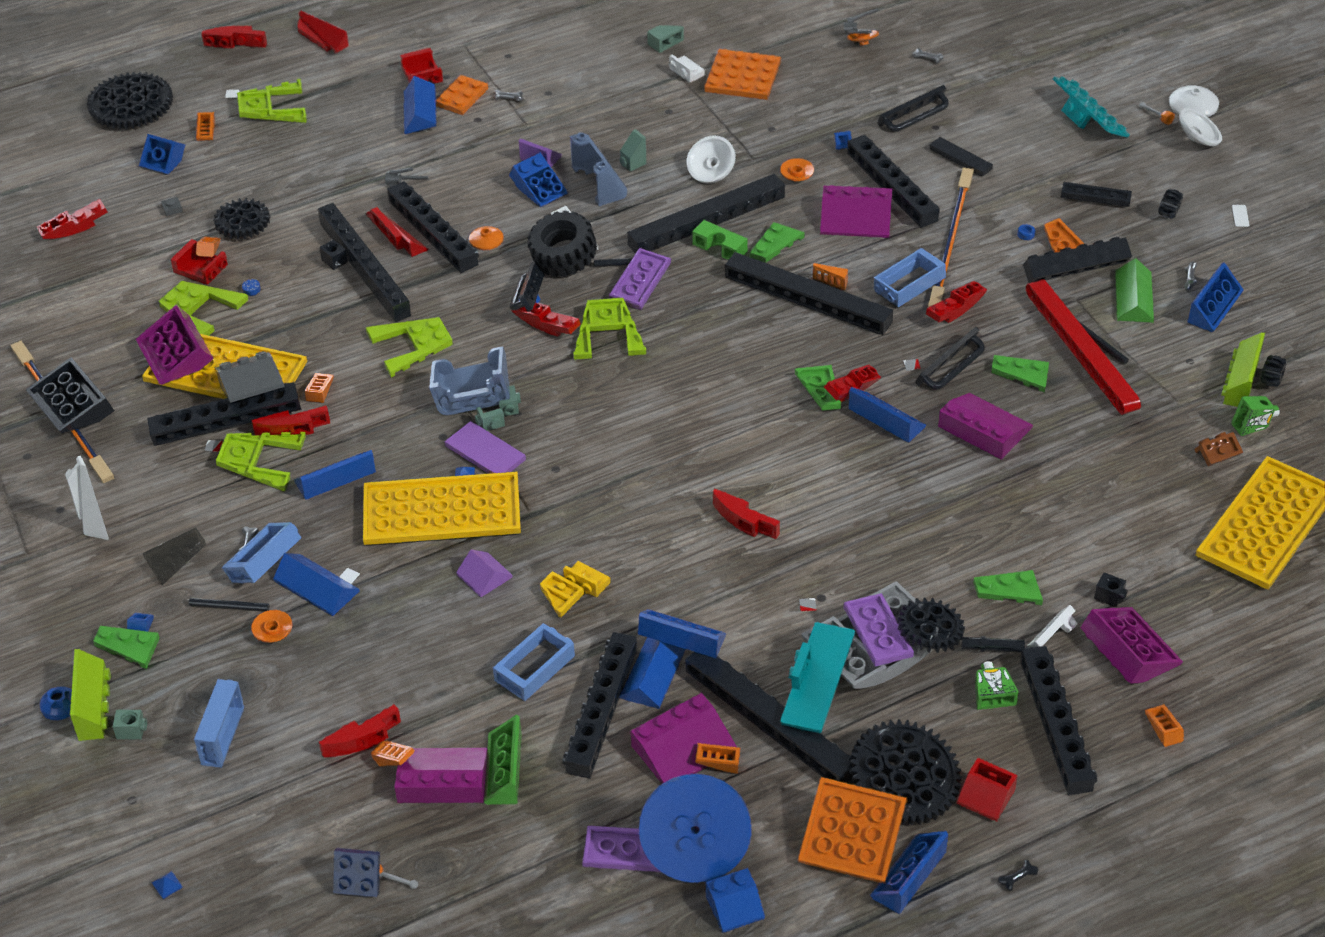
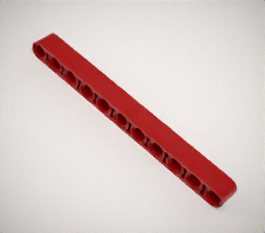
M1042 279L1027 284L1026 293L1029 299L1117 411L1124 415L1139 410L1141 402L1138 395L1047 281Z

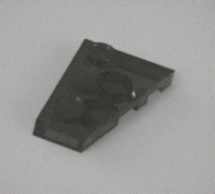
M195 527L144 552L143 558L163 585L205 547L206 543Z

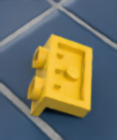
M577 561L571 568L568 566L563 568L564 578L583 587L584 593L596 598L611 583L609 576L580 561Z

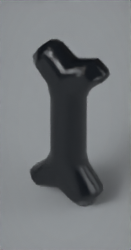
M1025 859L1021 869L1008 876L1000 875L998 883L1005 885L1007 890L1012 891L1013 884L1027 875H1037L1038 867L1031 865L1030 861Z

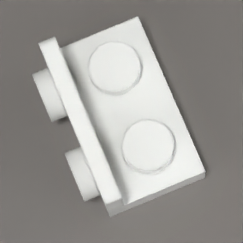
M674 55L669 56L670 69L691 83L705 75V70L686 56L680 58Z

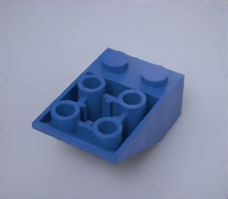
M541 152L514 165L509 174L517 188L540 208L568 194V191Z

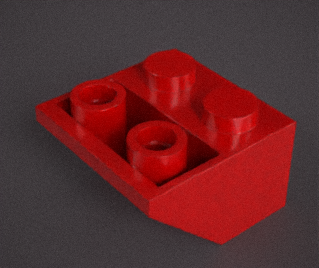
M977 758L966 777L957 804L997 822L1015 792L1018 775Z

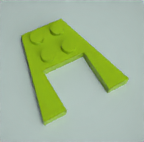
M297 79V82L290 84L288 81L282 82L281 86L276 87L269 85L263 90L257 91V88L237 92L239 116L243 118L307 123L305 108L272 110L270 98L272 95L302 94L301 79Z
M181 281L159 300V305L166 312L175 305H178L191 317L200 334L210 336L215 331L214 326L191 315L209 298L238 310L248 301V295Z
M623 298L587 300L583 322L576 342V349L573 353L574 360L592 358L590 331L626 329L628 356L646 355V347L642 343V338L637 332L636 325L632 321Z
M440 317L366 327V332L372 343L407 333L416 351L384 361L391 377H394L395 373L401 369L403 371L407 370L412 363L425 360V356L431 353L436 354L453 345L452 338Z
M281 432V435L262 433V435L252 436V433H227L217 456L216 466L286 491L291 478L290 473L256 467L257 461L264 445L301 451L306 434L301 432L300 435H291L290 432Z

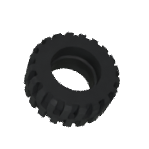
M557 211L553 212L554 214L544 216V219H539L536 222L537 225H533L530 230L531 232L528 234L527 244L533 262H537L544 274H551L553 277L558 275L567 277L566 275L568 274L574 275L577 271H582L586 265L588 266L591 263V259H594L596 255L597 244L591 224L583 215H578V213L573 211L571 213L569 211L561 213ZM573 240L563 247L553 248L558 242Z

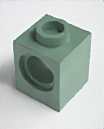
M116 710L113 722L116 739H142L143 731L147 730V719L143 717L142 710Z

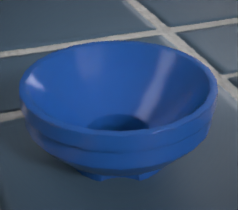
M61 686L51 688L45 692L40 699V710L43 716L50 720H63L70 717L72 689ZM56 693L63 694L58 700L51 699Z

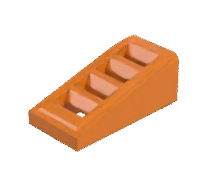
M197 112L196 140H213L215 128L214 112Z
M203 237L197 242L196 254L198 256L213 257L221 239Z
M814 263L813 279L845 290L848 283V269Z
M315 373L305 390L306 401L324 403L334 376L331 374Z
M1165 704L1145 710L1147 718L1165 747L1183 742L1184 729Z
M382 741L371 752V756L379 766L402 765L415 750L405 745Z
M698 743L695 763L738 774L740 748ZM703 751L707 752V757H703ZM712 754H715L716 757H715V758H711V755H712Z

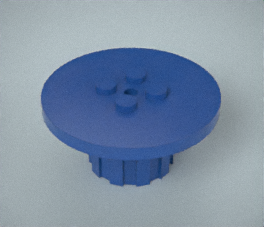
M702 774L682 775L666 781L648 797L640 815L639 837L647 858L662 873L680 881L706 882L727 874L742 860L751 839V818L743 798L726 782Z

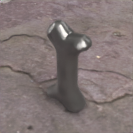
M917 48L912 54L914 58L933 60L936 64L944 58L941 53L923 52L920 48Z
M498 89L494 91V99L496 101L502 98L513 99L518 102L523 101L522 91L517 93L501 92Z
M1194 261L1190 262L1184 269L1187 272V281L1184 285L1186 290H1191L1197 283V280L1194 279L1197 263Z
M247 526L242 528V533L245 535L243 547L259 532L258 528H249Z

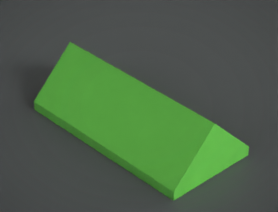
M1135 258L1115 271L1117 321L1153 323L1152 274Z
M517 714L489 733L484 791L485 804H518L522 733L520 716Z

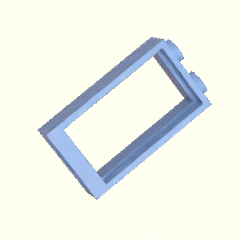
M920 248L875 276L874 290L890 303L900 307L946 278V264ZM918 267L928 272L899 291L890 286Z
M291 522L268 523L222 569L232 583H255L284 553L301 539L297 527Z
M543 623L493 667L494 681L526 701L575 656L574 643L570 638L559 634L553 627ZM543 640L560 649L526 681L510 671Z
M218 679L194 738L201 765L222 768L244 710L237 681Z

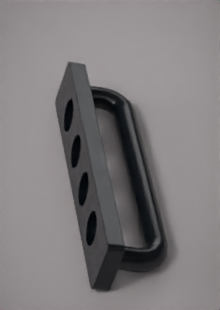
M945 85L939 86L882 113L877 124L879 127L886 125L889 130L898 132L945 110L949 105V100L945 96L947 88ZM938 99L942 101V104L898 125L892 124V121Z
M536 261L532 262L528 272L519 278L510 302L511 310H518L522 307H525L527 311L533 309L544 278V273Z
M974 327L921 372L915 383L918 386L925 383L928 387L939 390L947 385L984 352L985 345L977 336L980 330ZM971 341L977 345L978 348L939 382H934L929 378Z

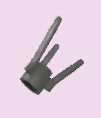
M876 8L853 18H848V22H844L845 35L871 34L872 31L858 30L857 22L854 23V21L877 12L879 9Z
M413 168L389 170V172H386L385 182L386 185L392 187L401 183L402 179H428V176H403L398 174L413 171Z

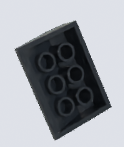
M72 357L26 389L60 433L98 423L115 411L106 397Z

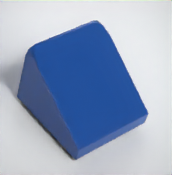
M134 613L127 619V629L148 632L154 615Z

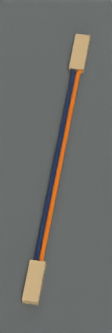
M962 169L958 190L960 191L942 262L946 264V272L966 191L969 192L974 169ZM945 278L936 283V286H933L928 307L942 301Z
M19 341L10 345L23 367L27 366L36 381L40 380L43 376L34 365V358L23 342ZM71 430L90 458L89 463L102 483L114 479V475L100 455L97 456L80 430Z

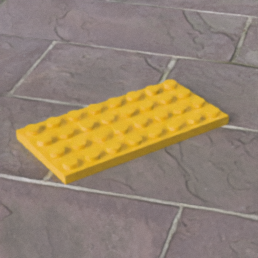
M200 334L214 359L201 370L162 384V386L226 399L227 397L220 387L215 369L221 363H233L241 357L250 358L258 352H269L285 384L297 380L307 363V356ZM149 365L142 376L143 381L161 385Z
M1267 456L1198 547L1195 556L1269 590L1324 513L1325 481Z
M518 472L364 483V545L521 533Z

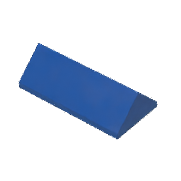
M413 76L404 91L405 134L437 126L435 84Z
M1225 262L1221 263L1192 302L1188 323L1210 332L1217 328L1244 291Z
M851 387L849 390V409L908 443L926 426V424L866 391Z
M372 450L362 452L294 479V482L305 500L373 474L376 470Z
M284 553L273 578L281 586L331 616H334L360 592L359 588L301 554Z
M650 609L639 614L638 635L713 658H717L726 637L725 632Z
M647 637L620 694V699L659 709L686 649Z
M940 831L916 834L888 871L885 884L879 883L870 897L900 914L946 853L948 833Z

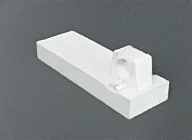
M1069 605L1061 610L1026 646V649L1043 646L1059 628H1062L1066 633L1073 630L1078 624L1072 616L1075 609Z

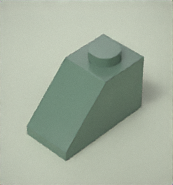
M659 25L647 31L648 45L661 53L684 41V27Z
M636 129L632 131L620 150V163L630 172L647 164L646 137Z

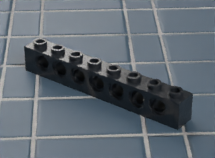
M864 134L848 140L847 154L881 188L892 189V199L920 228L938 222L940 213L938 205L918 185L911 181L909 176H906L871 139Z
M403 181L387 188L389 203L460 273L479 265V253L476 248H473L466 239H463L459 232L454 230L449 222L441 217L439 212H436L429 203L423 200L420 194L418 195L414 191L412 186Z
M295 382L285 383V387L231 403L226 398L148 417L150 437L154 446L251 423L254 419L287 410L289 413L302 410Z
M613 632L610 640L607 639L605 644L606 652L604 655H601L599 660L600 668L598 671H595L593 676L594 684L592 687H589L587 692V703L584 702L581 708V719L576 721L575 735L570 737L569 751L565 752L562 764L565 765L566 774L591 779L620 699V694L637 652V636Z
M1047 646L1022 649L1020 663L1067 795L1093 792L1094 784L1097 782V774L1091 768L1089 753L1085 752L1084 738L1082 735L1079 736L1078 722L1072 717L1071 703L1066 700L1065 687L1061 686L1059 682L1060 674L1058 669L1055 670L1053 655L1052 653L1049 654Z

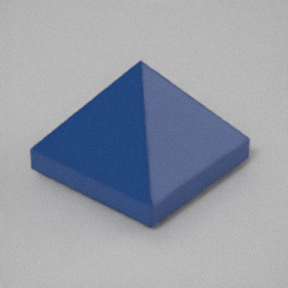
M851 131L834 133L836 150L848 147V140L852 139Z
M475 467L456 468L455 476L475 475Z
M172 871L152 882L162 899L183 888Z

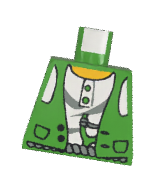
M1244 396L1240 400L1231 424L1240 436L1266 429L1272 417L1279 415V407L1273 405L1265 396Z
M984 662L981 665L982 670L976 671L975 693L977 710L1017 705L1018 690L1007 669L1004 667L994 668L992 662Z

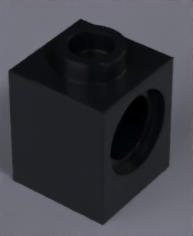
M334 239L319 247L321 260L333 270L348 263L346 249Z
M1103 572L1096 585L1094 599L1117 607L1121 600L1124 601L1127 596L1128 590L1125 589L1126 580Z

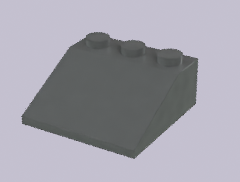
M258 352L253 357H241L236 362H224L219 367H215L220 387L230 403L285 387L274 359L269 352Z

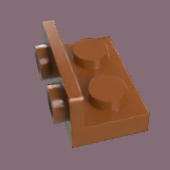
M1225 432L1220 433L1212 440L1206 438L1200 441L1199 446L1194 449L1196 453H1202L1207 466L1217 464L1243 453L1234 432L1229 434Z

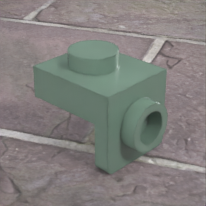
M514 385L509 386L510 398L499 401V408L503 410L504 416L519 414L520 393H516Z
M481 407L476 408L477 415H475V421L481 428L490 431L505 426L504 412L501 408L483 413Z

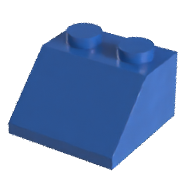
M147 134L139 166L169 174L181 162L186 145Z
M748 868L706 882V898L722 933L765 919L757 886Z

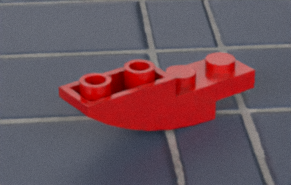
M225 26L201 32L204 46L234 49L235 45L266 48L267 46L265 31L252 30V26Z
M98 199L70 215L66 210L54 218L43 222L37 226V229L43 239L71 236L96 226L94 220L105 215L108 211L101 199Z
M972 281L951 291L949 298L928 307L926 315L937 322L945 320L950 323L973 307L987 292V289L981 286L980 283Z
M536 302L530 311H527L525 307L512 310L516 316L529 325L557 337L561 333L571 334L581 325L579 318L551 312L550 306Z
M866 365L851 370L847 376L827 382L824 388L835 400L843 402L849 399L851 387L864 391L880 380L881 376L874 367Z
M326 405L292 415L287 410L252 420L255 435H262V433L281 435V432H290L291 435H300L301 432H305L306 435L314 433L313 428L330 424Z
M714 488L713 505L730 524L753 537H756L759 532L777 539L780 534L779 520L749 509L748 501Z
M393 704L389 708L383 709L371 719L365 720L361 725H358L354 720L342 726L338 731L319 741L321 755L324 758L348 755L368 749L388 739L387 731L401 723L399 709Z

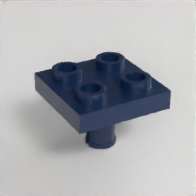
M336 848L334 850L333 893L378 897L380 852Z

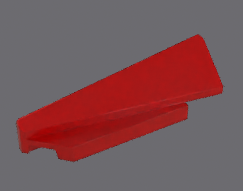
M302 10L299 12L298 33L327 52L333 50L338 53L349 47L345 30Z
M378 207L366 213L369 219L397 250L404 248L411 257L429 250L420 241L382 213Z

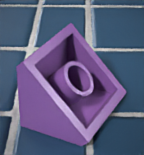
M521 138L519 139L520 160L522 161L541 152L550 167H552L562 156V154Z
M472 549L456 572L457 576L480 597H483L512 578V574L489 553Z

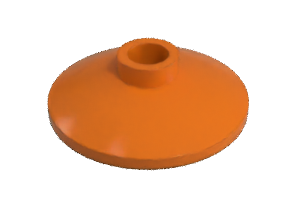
M870 30L872 31L871 34H850L847 36V39L859 42V45L869 44V40L877 37L879 32Z
M794 158L785 161L781 165L780 172L788 180L804 181L814 174V166L805 159Z
M492 226L479 227L473 230L469 236L470 244L479 250L497 248L504 239L501 230Z
M269 610L259 614L254 619L251 629L256 639L272 643L287 637L292 630L293 624L291 617L287 613L280 610Z

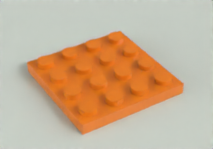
M719 49L705 84V92L768 100L781 63V57Z
M821 777L798 862L885 884L907 798Z

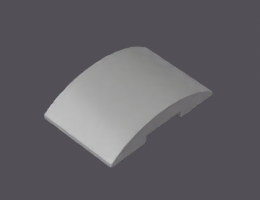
M897 581L872 594L882 593L896 620H898L899 612L902 610L903 605L908 606L909 601L915 602V598ZM847 614L838 619L832 616L822 622L855 630ZM813 628L801 634V637L807 643ZM855 630L841 676L853 688L872 687L905 672L926 657L929 652L925 647L920 650V645L913 647V641H909L914 651L913 657L874 666Z

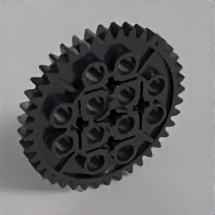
M127 72L126 75L121 73L119 77L114 75L113 79L109 77V81L103 80V84L98 83V87H94V90L90 91L91 94L88 95L89 98L87 99L89 114L97 123H101L102 126L106 124L107 127L112 125L113 129L117 126L119 129L122 127L128 129L129 126L134 129L136 125L138 127H141V124L146 126L147 122L153 123V119L158 120V117H163V114H166L167 110H170V106H172L173 93L169 83L166 80L163 81V78H159L158 75L154 76L153 73L148 75L147 72L144 74L141 72L129 74Z
M898 719L896 724L892 720H889L887 725L882 721L880 726L875 724L872 729L868 728L865 734L862 733L860 739L857 740L849 758L851 760L848 765L851 768L849 775L852 776L850 782L855 784V786L907 798V804L901 821L902 825L905 824L906 820L909 821L911 826H913L915 820L919 825L924 820L930 823L932 818L937 820L939 815L943 816L945 811H948L951 805L954 804L959 794L962 776L959 775L961 768L957 766L960 762L954 760L956 753H949L952 746H944L947 741L946 739L938 740L940 737L939 733L935 736L932 735V728L925 731L924 724L921 728H918L917 722H914L911 726L909 720H906L903 725L901 720Z

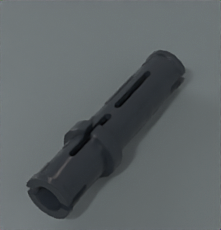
M963 636L961 649L980 650V652H1022V649H1025V640Z

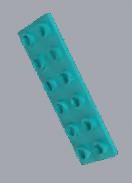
M1062 76L1060 78L1053 77L1052 80L1070 96L1061 110L1079 128L1084 129L1092 117L1108 133L1127 138L1130 136L1126 131L1127 128L1116 122L1117 119L1109 115L1106 108L1097 104L1098 101L1088 95V91L1080 88V84L1073 79L1069 81Z
M815 622L808 643L802 642L800 650H796L794 667L791 666L788 678L791 679L792 689L780 720L782 725L817 733L822 732L855 635V630Z

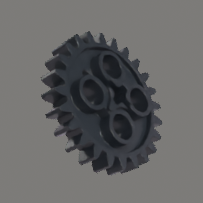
M239 198L238 202L232 200L231 204L226 202V206H220L221 210H216L217 214H214L216 231H219V234H223L224 237L229 236L230 239L236 237L239 240L240 237H243L245 240L246 236L253 238L252 234L259 235L258 231L264 232V228L268 227L267 223H270L268 207H265L264 203L260 204L259 200L255 202L254 199L248 201L245 198L244 201H241Z
M923 597L922 602L916 598L914 603L909 601L908 606L903 605L902 610L899 612L897 624H899L898 630H901L900 635L906 636V642L913 641V647L920 645V650L925 647L929 653L931 649L939 653L940 649L947 652L948 647L954 649V645H959L965 630V626H963L964 620L960 619L961 614H955L956 608L949 609V603L944 606L942 605V600L936 603L934 598L931 601H927Z

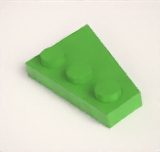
M773 222L751 250L750 258L766 263L780 254L781 250L785 247H791L794 241L802 240L805 232Z
M994 355L991 373L1009 380L1017 379L1028 387L1030 385L1039 388V391L1045 393L1049 362Z
M831 365L795 368V375L822 411L841 409V401L835 400L824 388L827 382L835 380Z
M1033 570L974 577L973 583L978 598L1001 601L1006 598L1015 599L1018 603L1032 601L1035 602V605H1043V598Z
M100 626L93 642L95 647L113 655L123 656L125 660L131 663L134 661L140 664L142 668L147 669L159 641V634Z

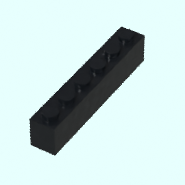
M1114 237L1109 241L1103 242V240H1099L1088 246L1087 244H1081L1074 249L1067 247L1056 253L1049 251L1042 256L1037 254L1031 255L1024 262L1023 267L1028 283H1032L1042 279L1050 280L1127 263L1132 258V254L1126 237Z

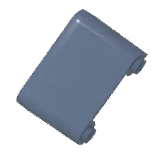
M577 133L570 136L572 169L575 172H578V169L584 170L586 175L595 173L597 183V196H595V200L598 206L625 198L627 196L626 185L592 139L585 133Z
M503 346L491 349L487 356L489 362L454 369L452 363L448 360L432 361L429 389L441 414L452 415L476 410L477 407L499 405V401L510 398L507 360Z

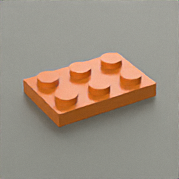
M460 75L436 99V107L464 115L488 90V83Z

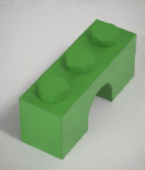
M702 221L692 231L693 245L706 251L712 246L719 245L721 246L722 257L727 260L735 252L742 255L748 252V238L708 221Z

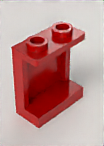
M431 48L400 55L401 67L409 83L413 76L433 84L443 82L442 69L437 67Z
M191 239L171 258L173 272L208 285L228 265L226 252L221 251L213 257L198 256L196 254L197 241Z

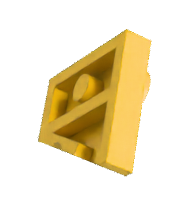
M553 571L540 583V589L560 618L584 594L583 587Z

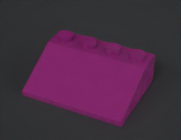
M824 185L820 234L889 238L892 189Z
M178 305L171 308L136 338L141 351L161 385L197 372L214 359L191 317Z
M971 393L950 400L939 411L938 427L1001 460L1033 428L1032 424Z
M1132 607L1092 609L1080 627L1086 637L1111 661V665L1117 668L1124 679L1131 684L1146 682L1183 663Z
M702 693L631 730L632 748L662 784L675 777L695 774L708 767L695 763L698 743L737 747L715 708ZM703 751V757H707V752ZM712 754V755H711V758H715V757H716L715 754Z
M413 748L415 750L414 753L402 765L397 767L395 780L397 803H484L488 748Z

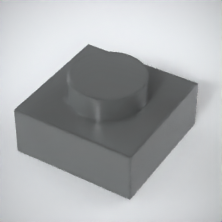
M178 197L161 201L166 216L183 212Z

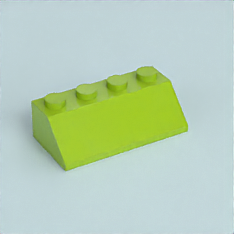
M1261 332L1239 343L1238 349L1234 348L1232 359L1235 361L1231 360L1228 371L1231 373L1227 372L1225 384L1228 385L1223 386L1221 396H1225L1223 404L1238 407L1241 398L1250 395L1265 333Z
M75 649L70 717L79 741L103 739L105 730L108 729V719L105 715L109 713V703L106 697L110 696L109 684H107V681L111 680L110 668H106L103 659L80 649Z

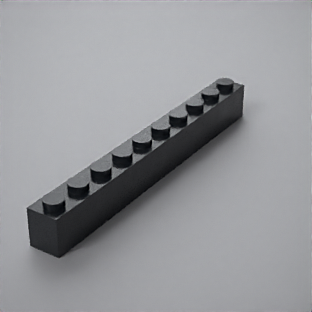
M771 174L628 231V246L635 254L639 248L650 252L691 236L692 231L704 220L718 225L785 198V184L775 174Z
M331 203L318 208L320 225L332 240L334 239L346 249L347 260L391 318L398 322L410 317L409 299L336 205Z
M737 252L725 264V278L882 336L893 323V309Z
M693 652L685 659L686 672L820 776L843 783H848L852 779V776L849 775L851 768L848 767L851 755L842 751L836 743L826 739L822 733L782 725L780 720L785 707L774 696L764 692L758 684H754L747 679L742 672L735 670L729 662L722 660L718 656L713 658L697 652Z

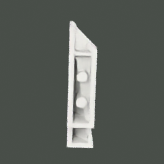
M80 455L76 458L77 463L72 470L68 469L65 473L79 520L82 519L84 535L108 540V534L88 471Z

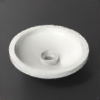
M1189 85L1173 91L1169 98V105L1177 114H1180L1185 108H1190L1202 113L1206 117H1210L1217 112L1219 100L1209 89Z
M1185 108L1180 112L1179 120L1181 126L1190 140L1206 146H1217L1220 144L1222 135L1209 118L1190 108Z
M705 137L696 142L690 149L687 156V169L691 176L699 182L714 183L720 181L730 173L735 164V150L731 143L723 137Z

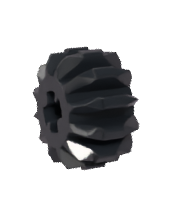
M1175 189L1166 190L1158 209L1159 215L1170 219L1176 217L1182 204L1183 193Z
M1277 355L1267 357L1261 375L1262 384L1270 387H1277L1281 384L1287 365L1285 358Z

